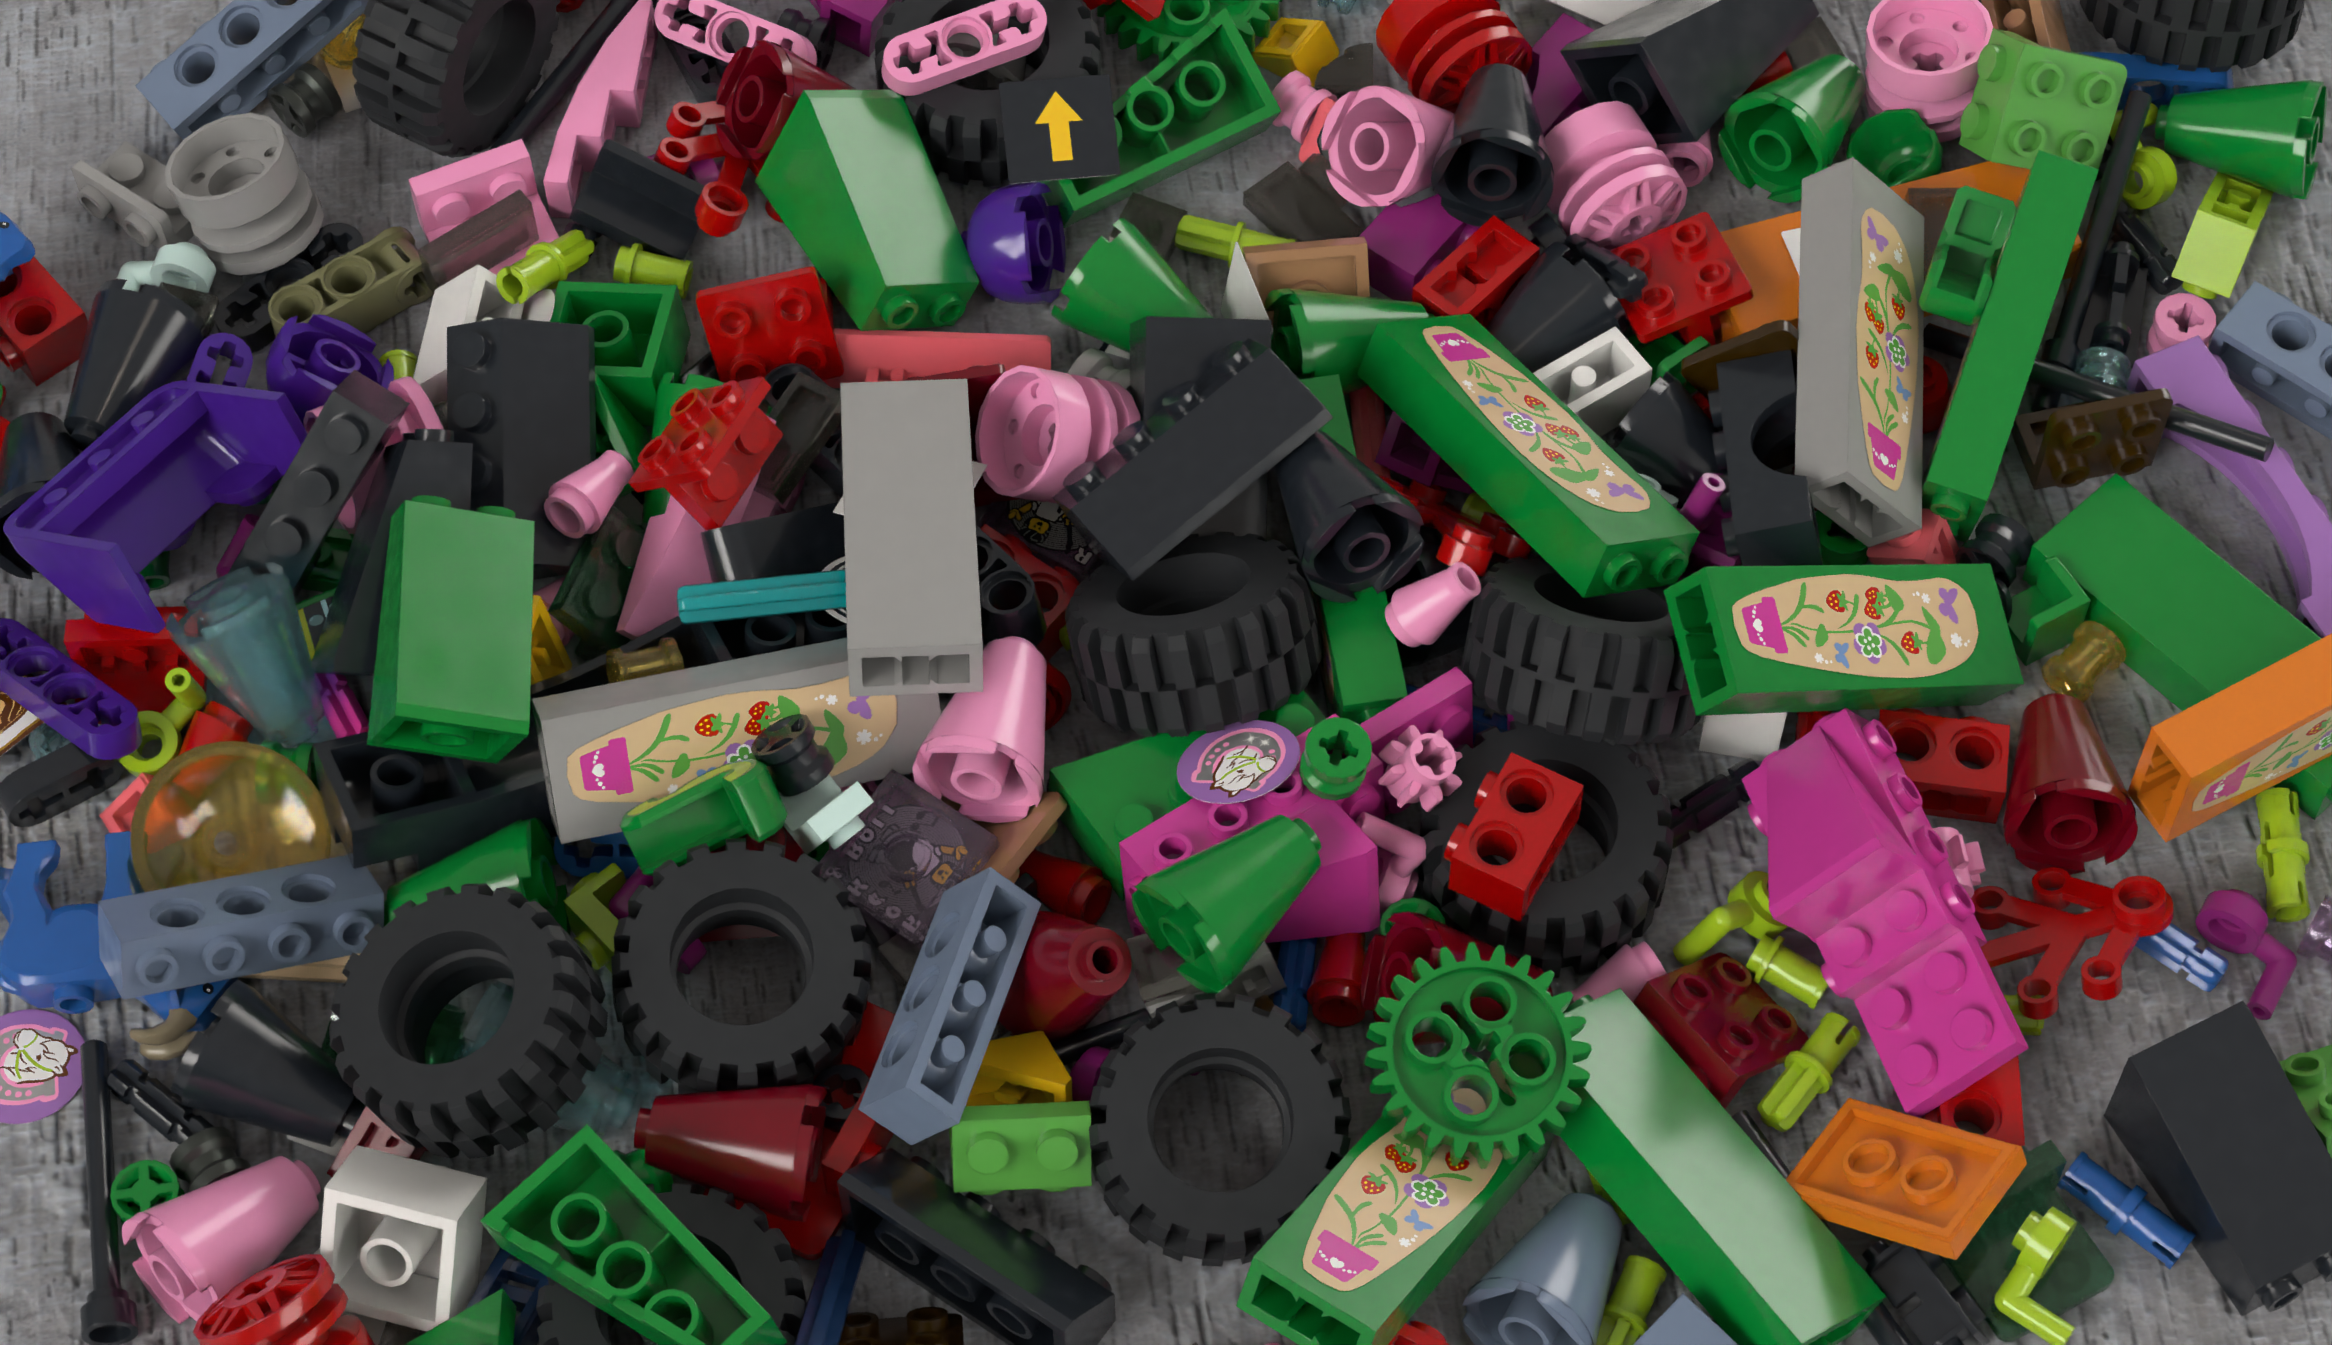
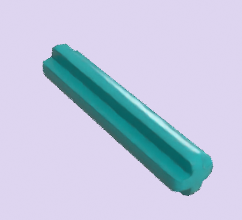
M845 569L681 586L678 588L676 596L678 615L682 623L695 624L846 608Z

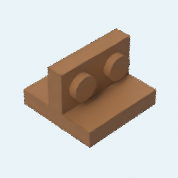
M1364 236L1242 247L1243 257L1263 305L1267 295L1272 290L1284 288L1370 297L1368 248ZM1274 311L1266 312L1273 327Z

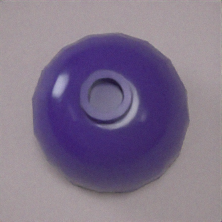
M1031 182L999 188L981 200L973 211L968 224V231H963L961 238L980 281L979 284L989 295L1008 303L1026 305L1052 303L1059 296L1061 288L1049 289L1053 269L1065 273V234L1058 205L1046 206L1042 196L1043 193L1052 192L1048 185L1041 182Z
M313 314L308 323H296L298 316L289 318L274 340L266 359L267 390L285 393L303 426L306 411L325 405L332 391L354 370L362 373L387 390L390 382L394 380V370L389 359H387L382 367L379 360L372 354L377 344L370 337L348 323L326 315Z

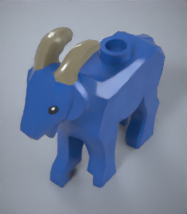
M134 830L106 834V883L101 900L168 888L182 866L183 852L180 846H168L158 852L144 855L145 834L141 831ZM47 840L17 844L14 868L0 867V910L9 922V927L2 941H0L1 989L4 992L18 996L26 1003L37 1008L54 1007L57 1011L67 1014L85 1013L94 1007V1002L121 998L99 956L98 904H71L53 910L44 896L46 880L57 868L60 859L61 847L57 841ZM238 977L135 997L146 1004L164 1021L154 1027L131 1029L129 1032L130 1038L141 1044V1055L150 1060H170L184 1054L197 1031L204 1033L218 1017L210 1011L222 994L234 982L238 981Z

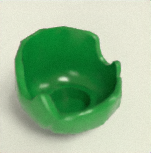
M1911 109L1885 110L1864 120L1850 135L1846 155L1847 159L1854 157L1888 187L1939 174L1942 171L1943 147L1940 145L1936 131L1930 129L1924 123L1918 112Z

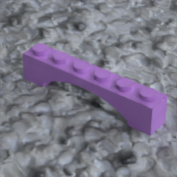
M2199 335L2135 360L2126 389L2140 393L2166 388L2173 399V405L2270 437L2262 426V420L2257 408L2250 401L2243 399L2231 382L2223 360L2218 355L2212 354ZM2164 428L2161 439L2168 438L2202 457L2226 476L2252 503L2273 533L2290 570L2298 607L2294 617L2320 638L2331 634L2332 523L2329 521L2328 511L2322 500L2316 495H2311L2296 474L2294 463L2288 452L2281 447H2277L2274 443L2270 457L2266 462Z

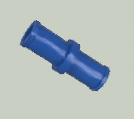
M2084 1151L2080 1153L2064 1174L2065 1176L2057 1184V1187L2061 1190H2066L2108 1222L2104 1227L2115 1236L2121 1231L2163 1262L2164 1266L2169 1270L2196 1236L2194 1232H2189L2145 1199L2148 1194L2147 1191L2138 1185L2131 1189L2090 1159Z

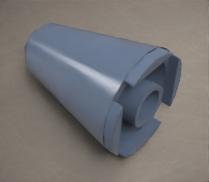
M1571 1193L1564 1196L1471 1287L1462 1305H1466L1467 1309L1462 1323L1465 1332L1474 1345L1597 1344L1623 1231L1621 1219L1613 1206L1605 1198L1593 1193Z

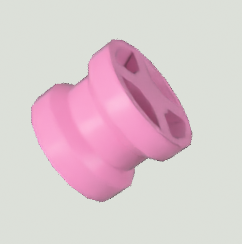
M1297 70L1290 72L1282 78L1272 91L1281 109V113L1272 124L1277 127H1288L1291 130L1293 139L1303 144L1321 101L1328 97L1336 102L1338 100L1337 96L1326 89L1316 90L1313 88L1310 78Z
M2177 293L2164 298L2155 310L2153 324L2146 338V348L2149 354L2198 335L2208 348L2209 340L2216 327V314L2213 308L2203 298L2193 294Z

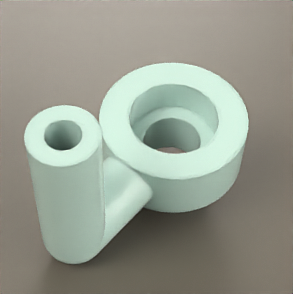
M178 242L162 246L154 261L126 262L122 265L117 279L127 280L122 289L138 292L140 285H157L160 289L178 298L199 300L208 295L216 275V267L208 258L207 253L199 246L188 242Z

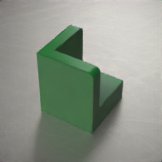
M2055 555L2042 562L2034 586L2011 597L2012 615L2008 627L2016 655L2022 663L2027 666L2078 640L2091 602L2086 593Z

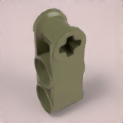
M399 226L383 230L369 242L343 256L334 258L324 267L275 292L268 306L275 338L289 318L298 316L296 323H308L313 314L326 315L346 322L362 333L370 332L382 322L430 298L434 294L435 289L440 287L443 280V270L435 260L424 258L415 248V239L406 228ZM393 245L398 246L395 250L392 248Z

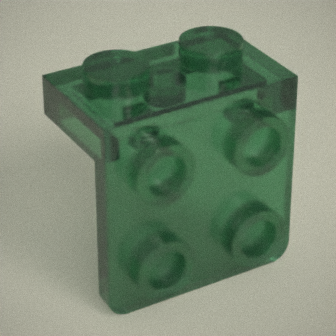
M2052 1140L2043 1143L2031 1151L2026 1146H2021L2027 1161L2025 1168L1958 1259L1953 1260L1942 1256L1945 1265L1958 1283L1967 1289L1987 1315V1318L1984 1320L1997 1338L2003 1342H2014L2031 1332L2000 1312L1995 1306L1994 1297L2014 1267L2021 1252L2012 1246L2011 1243L2033 1210L2044 1216L2054 1206L2076 1220L2077 1224L2054 1263L2037 1282L2028 1297L2057 1316H2060L2108 1289L2114 1279L2112 1266L2055 1190L2067 1161Z

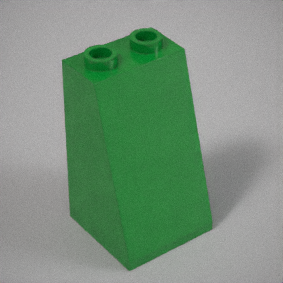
M891 89L803 90L755 179V183L860 331L954 326L956 321L963 315L966 304L980 281L904 98Z
M429 495L415 496L412 498V501L404 500L392 515L367 745L497 764L528 736L530 724L535 521L515 518L516 513L514 511L498 506H483L477 508L476 511L451 508L449 500Z

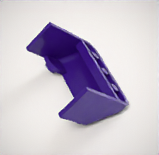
M184 380L171 382L145 396L14 511L5 521L3 531L22 558L95 622L159 633L167 625L149 597L150 587L140 572L215 503L251 506L265 499L271 493L272 485L285 475L308 433L286 394L283 392Z

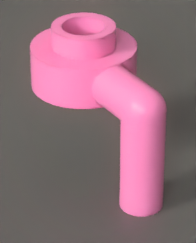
M1363 811L1359 814L1355 823L1380 847L1378 849L1380 914L1383 915L1391 904L1401 899L1413 897L1418 883V873L1414 870L1426 859V842L1423 837Z

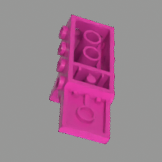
M1456 666L1361 723L1360 726L1367 732L1372 744L1371 760L1366 768V776L1361 787L1348 798L1336 801L1322 799L1311 793L1303 784L1299 773L1300 760L1304 752L1306 738L1312 729L1311 727L1296 736L1300 747V757L1296 768L1282 784L1272 791L1248 801L1231 804L1208 803L1193 798L1119 842L1127 919L1130 923L1131 932L1140 948L1149 956L1156 953L1170 970L1176 969L1185 962L1171 946L1160 952L1142 927L1133 908L1132 894L1138 890L1135 886L1143 878L1276 815H1283L1291 820L1300 818L1314 830L1322 846L1318 852L1321 866L1264 940L1265 943L1335 936L1344 933L1370 932L1380 926L1379 847L1361 830L1355 821L1363 811L1385 820V816L1388 814L1399 813L1411 804L1406 803L1400 808L1397 806V799L1389 792L1387 786L1379 785L1378 780L1385 774L1388 763L1384 762L1378 755L1392 740L1398 741V737L1410 725H1415L1420 735L1435 733L1439 729L1442 730L1443 737L1452 745L1454 750L1462 744H1468L1473 749V682ZM1335 713L1326 719L1339 716ZM1333 750L1327 751L1328 754H1332ZM1344 753L1342 755L1343 759L1347 758Z
M1844 708L1839 712L1829 714L1818 720L1814 724L1812 731L1789 747L1774 751L1766 756L1761 762L1760 767L1741 780L1752 802L1747 807L1749 816L1759 831L1768 837L1769 910L1773 919L1807 935L1818 945L1826 962L1821 965L1825 981L1840 998L1844 999L1847 997L1854 1000L1905 1113L1921 1118L2029 1049L1980 948L1987 943V940L1975 918L1974 904L1969 894L1958 882L1947 860L1949 857L1947 848L1939 835L1932 829L1921 805L1923 802L1918 789L1904 772L1895 753L1897 747L1894 739L1878 720L1868 721L1849 709Z

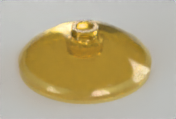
M223 741L209 743L186 751L171 760L159 770L143 790L135 807L130 826L129 840L132 865L144 892L328 859L331 853V830L324 802L313 782L304 771L285 756L272 749L248 742ZM228 832L236 838L237 849L233 855L225 856L215 849L214 839L218 833Z

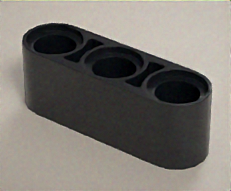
M839 502L701 532L712 583L822 572L830 563L845 556L844 515L833 513Z

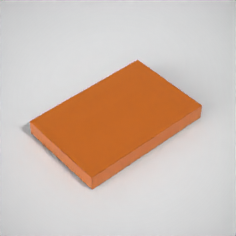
M1848 1098L1788 1175L1786 1181L1819 1219L1957 1260L2025 1168L2027 1161L2021 1146Z

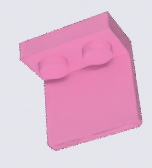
M522 139L408 179L419 224L437 263L443 270L446 282H449L477 264L497 275L502 268L524 258L527 250L532 245L540 242L550 243L559 238L538 194L531 158Z

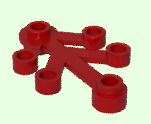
M716 101L698 104L678 102L673 106L666 122L668 132L674 137H666L661 140L653 161L685 175L691 162L725 156L717 181L710 182L704 186L695 206L698 226L711 236L725 237L740 227L749 207L746 195L740 190L747 168L749 167L757 177L766 160L749 161L735 158L724 150L717 133L700 136L704 125L725 123V106L716 104ZM767 199L765 204L767 214L774 220L784 223Z
M1377 474L1416 507L1422 516L1424 526L1438 529L1444 536L1436 555L1439 561L1449 566L1456 562H1463L1477 576H1484L1494 551L1508 558L1522 557L1528 559L1532 547L1500 515L1484 512L1481 520L1461 512L1454 508L1451 503L1444 500L1448 491L1441 486L1432 485L1430 487L1415 479H1412L1410 486Z
M2057 867L2041 869L2033 876L2032 891L2034 902L2010 896L2004 889L1997 886L1980 887L1974 891L1971 897L1975 907L1974 915L1981 929H1999L2008 922L2029 928L1989 940L1980 947L1990 968L2045 952L2033 973L2023 978L2017 985L2019 1011L2025 1017L2034 1020L2049 1018L2057 1012L2059 1008L2058 986L2087 939L2109 933L2098 956L2090 957L2082 964L2081 983L2084 994L2089 998L2099 1001L2110 1000L2118 996L2122 991V966L2139 938L2160 933L2170 925L2174 916L2171 896L2165 891L2164 886L2154 878L2131 876L2118 882L2114 888L2071 877L2067 871ZM2049 888H2058V890H2053V891L2046 890V889H2049ZM2071 903L2093 909L2077 915L2062 911ZM1989 906L1997 907L1994 909H1984L1985 907ZM2099 976L2109 977V978H2107V979H2102V980H2100V979H2095V977H2099ZM2035 995H2043V996H2045V997L2039 998V999L2031 998L2032 996H2035Z

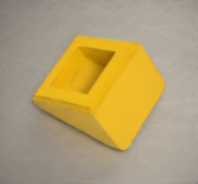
M1283 17L1271 28L1268 38H1263L1256 46L1255 51L1251 53L1257 65L1282 78L1295 70L1302 72L1310 78L1312 87L1317 84L1340 54L1339 48L1325 21Z

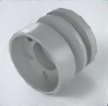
M245 113L229 115L205 124L186 137L170 155L164 172L167 187L183 216L191 222L193 234L202 244V249L221 272L235 275L263 273L283 265L307 248L319 233L324 217L321 201L315 190L311 188L306 173L299 168L297 156L282 127L269 116Z

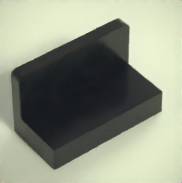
M606 139L569 219L624 246L632 247L634 243L642 244L643 251L684 260L700 229L697 224L695 206L704 185L613 140Z

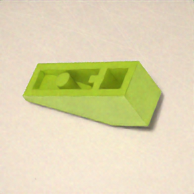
M2217 172L2196 212L2171 277L2183 281L2182 287L2196 296L2216 299L2219 294L2230 298L2274 192Z

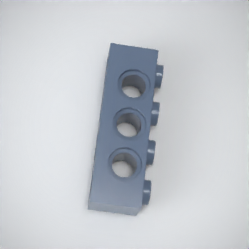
M233 0L214 18L202 24L195 34L168 58L157 63L150 73L135 86L171 128L184 140L205 124L229 115L249 113L267 97L269 89L277 83L286 81L294 74L298 67L309 61L363 14L368 0Z
M2254 281L2216 327L2209 351L2212 354L2218 355L2223 360L2230 379L2332 440V324L2325 323L2295 305L2287 296L2273 292L2257 281Z
M348 855L101 900L98 901L99 956L122 1000L349 956L352 953L359 954L368 944L364 939L365 935L377 923L382 928L384 927V892L367 866L354 869Z
M992 867L943 892L858 1110L910 1145L959 1124L1041 906L1039 901Z

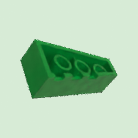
M1223 8L1190 39L1185 40L1165 60L1146 76L1144 75L1113 103L1120 163L1119 175L1037 182L1048 185L1052 191L1043 193L1049 206L1058 205L1062 216L1063 228H1066L1265 132L1281 113V109L1227 8Z
M1303 690L1299 695L1291 694L1287 704L1275 711L1268 709L1259 713V718L1255 720L1279 724L1290 730L1296 737L1320 721L1325 720L1326 717L1305 690ZM1206 730L1190 732L1189 736L1171 737L1169 733H1157L1155 737L1148 736L1051 768L1049 771L1048 792H1058L1067 802L1065 811L1059 817L1094 865L1100 868L1103 877L1111 882L1113 890L1122 901L1125 900L1119 842L1193 799L1182 789L1178 782L1177 766L1184 751L1196 739L1204 735Z
M588 1124L480 1220L500 1248L658 1345H785L787 1343L768 1312Z

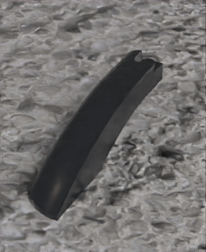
M826 610L695 624H684L679 616L625 645L564 673L532 684L530 688L529 734L497 764L367 745L368 732L313 744L319 791L335 844L343 843L354 869L411 855L417 870L420 871L521 819H540L547 828L551 838L556 837L557 833L552 823L531 699L847 638V623L836 619Z

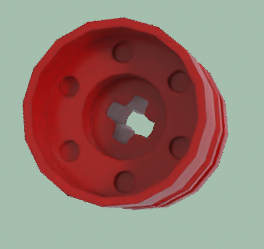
M1394 0L1383 13L1376 29L1378 48L1400 77L1407 81L1408 89L1417 99L1455 113L1469 79L1477 69L1488 64H1507L1520 70L1526 77L1532 64V47L1508 15L1500 11V4L1497 0Z
M305 1254L290 1258L259 1271L236 1285L220 1300L218 1299L212 1303L197 1320L193 1330L200 1345H375L363 1323L356 1315H342L345 1311L348 1297L338 1283H333L335 1274L321 1254Z

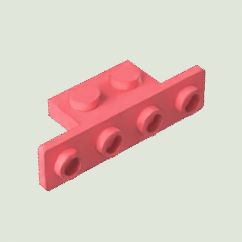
M834 328L844 364V374L840 377L823 381L830 388H840V383L903 381L911 377H925L964 370L972 366L1003 364L1006 371L1019 365L1052 370V340L1048 335L902 330L860 331V329Z

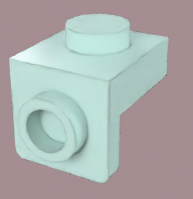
M829 774L818 785L806 792L790 797L780 796L788 812L783 826L806 855L824 841H827L835 850L866 826L858 814L874 802L858 781L843 792Z

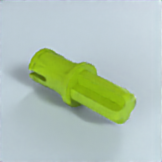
M1191 215L1182 217L1178 223L1175 235V246L1178 249L1228 261V268L1231 265L1236 242H1238L1242 254V247L1297 242V239H1286L1246 229V222L1239 221L1236 226Z
M571 230L550 243L540 242L532 245L527 250L524 258L502 268L498 272L496 284L499 293L511 304H516L518 301L519 304H522L543 289L552 290L557 288L559 281H566L569 273L588 263L589 255L595 250L593 241L587 240L582 231Z
M1826 1013L1821 1019L1820 1025L1800 1051H1791L1784 1062L1785 1070L1757 1107L1761 1114L1760 1120L1766 1126L1774 1127L1780 1132L1790 1130L1817 1093H1826L1833 1085L1831 1075L1850 1050L1861 1040L1860 1032L1855 1025L1844 1036L1840 1034L1850 1020L1837 1013Z
M1638 1255L1627 1257L1619 1280L1607 1305H1605L1596 1345H1633L1649 1329L1645 1322L1660 1286L1667 1277L1666 1271L1659 1264Z

